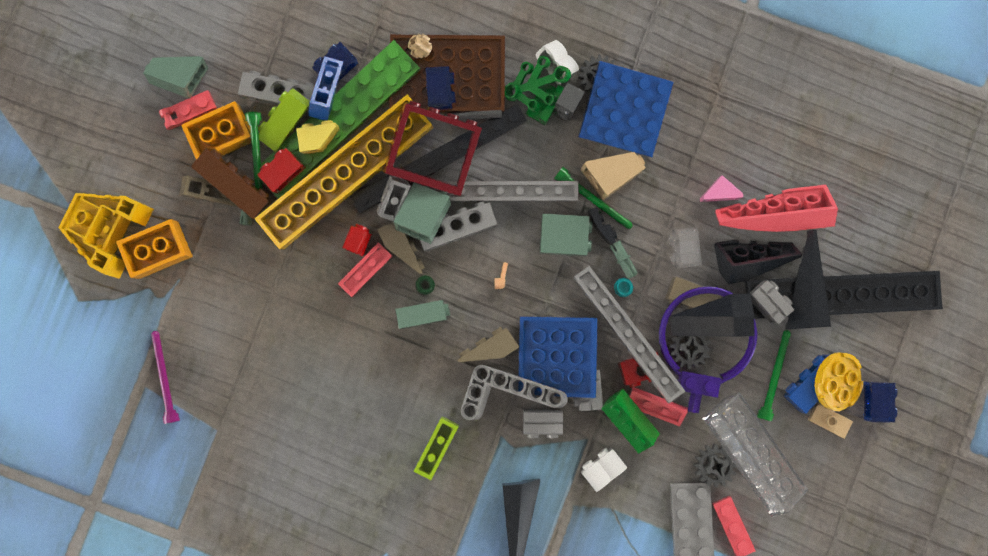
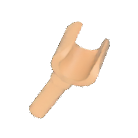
M506 262L503 263L501 278H494L495 289H503L505 287V274L508 266Z

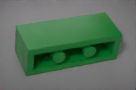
M624 389L610 396L601 408L638 454L654 445L660 433Z

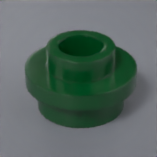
M424 275L417 279L415 286L420 294L427 295L434 290L435 282L430 276ZM423 282L429 283V287L427 289L422 288Z

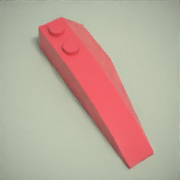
M817 185L782 190V194L779 195L769 194L765 195V199L758 201L751 199L744 205L737 203L716 209L715 214L719 225L754 231H799L834 227L838 207L827 185Z

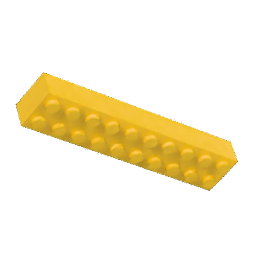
M408 94L254 218L279 249L288 247L384 169L403 104H409L410 100L412 101ZM412 111L409 112L396 158L433 129L432 124L424 115Z

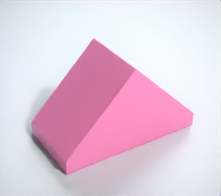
M722 175L702 195L700 202L739 200L743 198V193Z

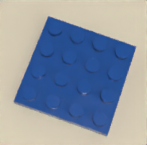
M599 61L578 137L653 157L674 82Z
M520 317L519 376L565 392L567 397L596 398L597 318ZM522 381L518 382V391L520 392L524 387ZM537 387L534 394L541 396L542 389Z

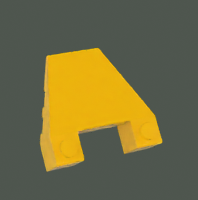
M75 193L58 228L69 242L76 246L78 253L84 256L87 260L86 263L91 268L105 275L120 279L126 266L123 258L115 255L118 248L116 241L123 238L131 221L146 226L154 209L127 196Z

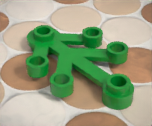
M540 56L535 69L532 63L523 62L515 81L505 86V97L512 102L521 101L531 111H538L541 106L540 102L536 99H530L523 94L530 91L544 100L546 105L554 106L557 102V96L547 93L539 87L557 81L565 83L571 78V71L567 67L558 66L553 74L539 78L543 69L550 66V59L546 56ZM531 74L528 82L522 84L526 75Z

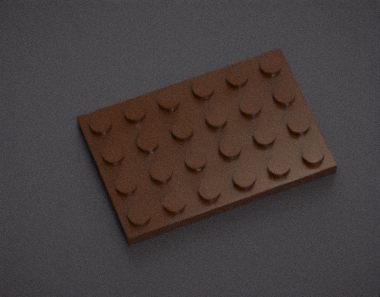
M390 34V43L394 40L421 70L389 98V109L408 94L412 101L420 103V108L425 110L432 107L440 110V112L459 113L501 110L504 112V35H426L430 38L429 42L432 45V50L427 57L421 59L410 55L412 50L408 48V42L413 35Z

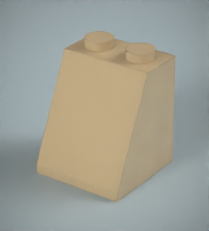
M635 152L587 161L582 166L581 172L600 198L605 200L637 177L646 167L644 166L645 161L639 154L636 155Z

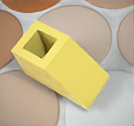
M328 120L322 121L321 125L314 126V124L308 123L303 124L302 128H296L299 152L302 154L323 152L340 130L339 125Z

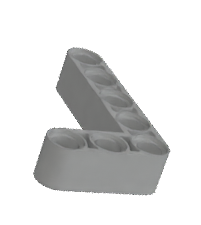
M478 365L473 370L461 407V415L466 420H479L483 415L491 387L554 408L564 407L568 398L565 392L490 366ZM486 369L487 377L482 379L481 372ZM501 375L505 377L503 385H500L498 381ZM519 381H522L524 387L519 392L516 385ZM537 387L542 389V395L539 398L534 394ZM477 388L481 389V395L479 398L475 396V390ZM556 393L561 397V401L558 404L553 402V396ZM473 406L475 408V414L471 417L469 415V409Z

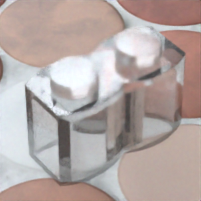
M698 228L674 229L672 234H669V244L674 249V253H671L672 265H675V269L700 267L701 252Z

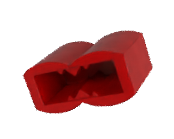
M356 224L355 227L350 226L342 248L363 257L372 236L369 234V229L359 224Z

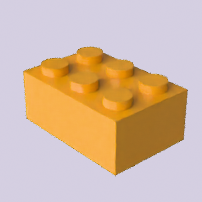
M235 101L181 125L196 160L206 148L211 150L215 148L224 156L251 143L250 126L245 121V115L241 106Z
M173 219L116 241L129 276L134 279H141L193 257L179 222Z

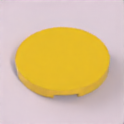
M842 352L833 353L823 360L817 370L815 377L816 396L821 405L829 410L840 412L849 406L852 407L860 397L864 381H861L860 369L862 367L853 355Z

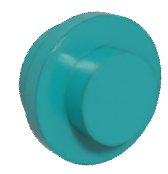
M620 278L614 284V291L620 297H627L633 292V284L627 278Z

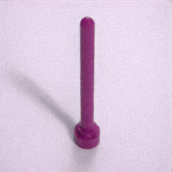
M153 331L151 336L166 411L162 417L163 423L168 424L180 421L179 413H176V410L173 409L160 335L158 331Z

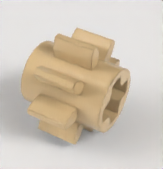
M425 34L413 35L408 42V48L412 50L410 55L421 59L427 57L432 50V45L429 42L430 38Z

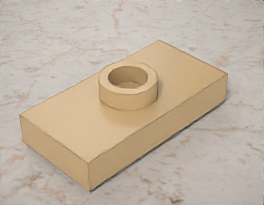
M819 403L815 404L808 418V421L845 439L853 421L825 408Z

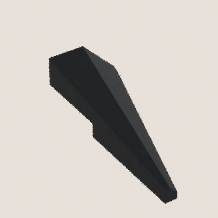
M816 229L807 231L806 244L802 251L803 257L801 264H799L793 290L794 295L791 306L794 311L789 314L785 330L831 327Z
M540 479L502 483L509 556H524Z

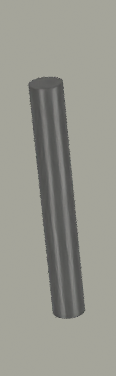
M501 110L451 113L459 116L458 120L502 117Z

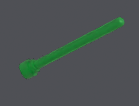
M246 112L245 121L250 125L255 187L259 190V188L263 189V182L257 175L261 168L258 133L261 112Z
M564 167L554 177L556 181H575ZM578 183V193L625 228L631 229L633 227L629 220Z
M789 330L783 331L765 403L757 413V418L771 422L774 416L771 408L791 336Z

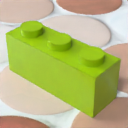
M295 89L282 93L278 99L280 101L278 107L274 106L268 114L270 116L267 122L264 121L258 128L260 132L259 140L275 152L286 141L309 108L310 101Z
M443 416L440 418L413 472L432 480L459 424Z

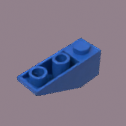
M818 355L812 361L813 365L800 373V379L786 388V393L783 396L799 412L806 414L819 401L815 392V377L820 364L829 355Z

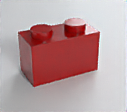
M285 148L284 150H279L270 163H265L257 175L272 192L278 194L306 167L289 149Z

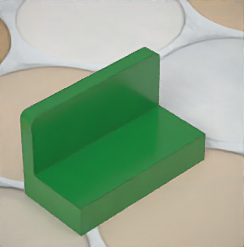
M550 84L540 87L545 92L556 95L557 100L564 89L560 85L555 88ZM535 96L534 99L538 100L541 104L538 111L528 109L526 115L545 126L554 111L555 105H546L544 100Z

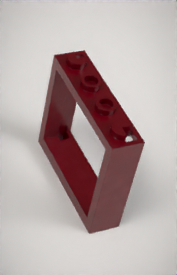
M411 100L409 104L404 103L383 172L461 196L482 128L477 126L478 122L466 119V122L459 121V116L451 113L444 116L439 114L440 110L429 107L428 110L420 108V103ZM410 111L473 131L456 185L393 166Z

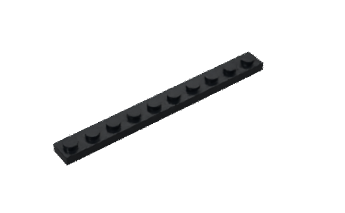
M518 104L502 112L501 118H491L478 125L482 130L475 150L527 122ZM473 131L465 132L401 169L427 177L466 155ZM390 175L350 196L359 214L381 203L380 200ZM406 180L409 182L410 186L413 185L414 182Z

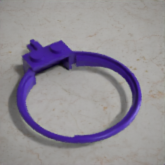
M698 287L679 295L666 309L659 327V345L662 356L668 366L676 373V379L685 392L690 393L688 412L699 413L702 395L718 398L720 385L734 378L746 368L753 357L757 344V327L754 319L755 336H749V343L744 356L734 367L719 374L721 378L678 371L680 367L670 356L665 340L668 319L681 302L699 294H717L720 296L733 294L718 287Z

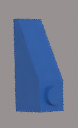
M324 56L310 99L308 116L328 121L343 61Z

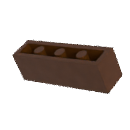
M206 148L191 167L252 219L256 218L271 201L268 198L269 194L262 188L258 190L253 185L254 181L247 175L242 176L238 173V167L229 161L227 163L222 159L223 155L218 150Z

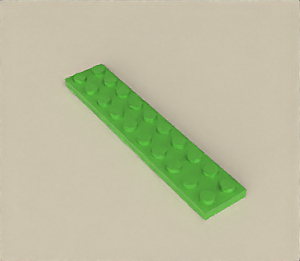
M394 40L335 94L328 120L339 125L340 130L323 152L311 154L299 152L296 130L281 144L276 152L274 151L261 163V167L267 162L270 163L279 150L287 148L306 167L280 193L272 192L278 199L304 179L421 70ZM310 117L304 124L321 125V122L325 120Z

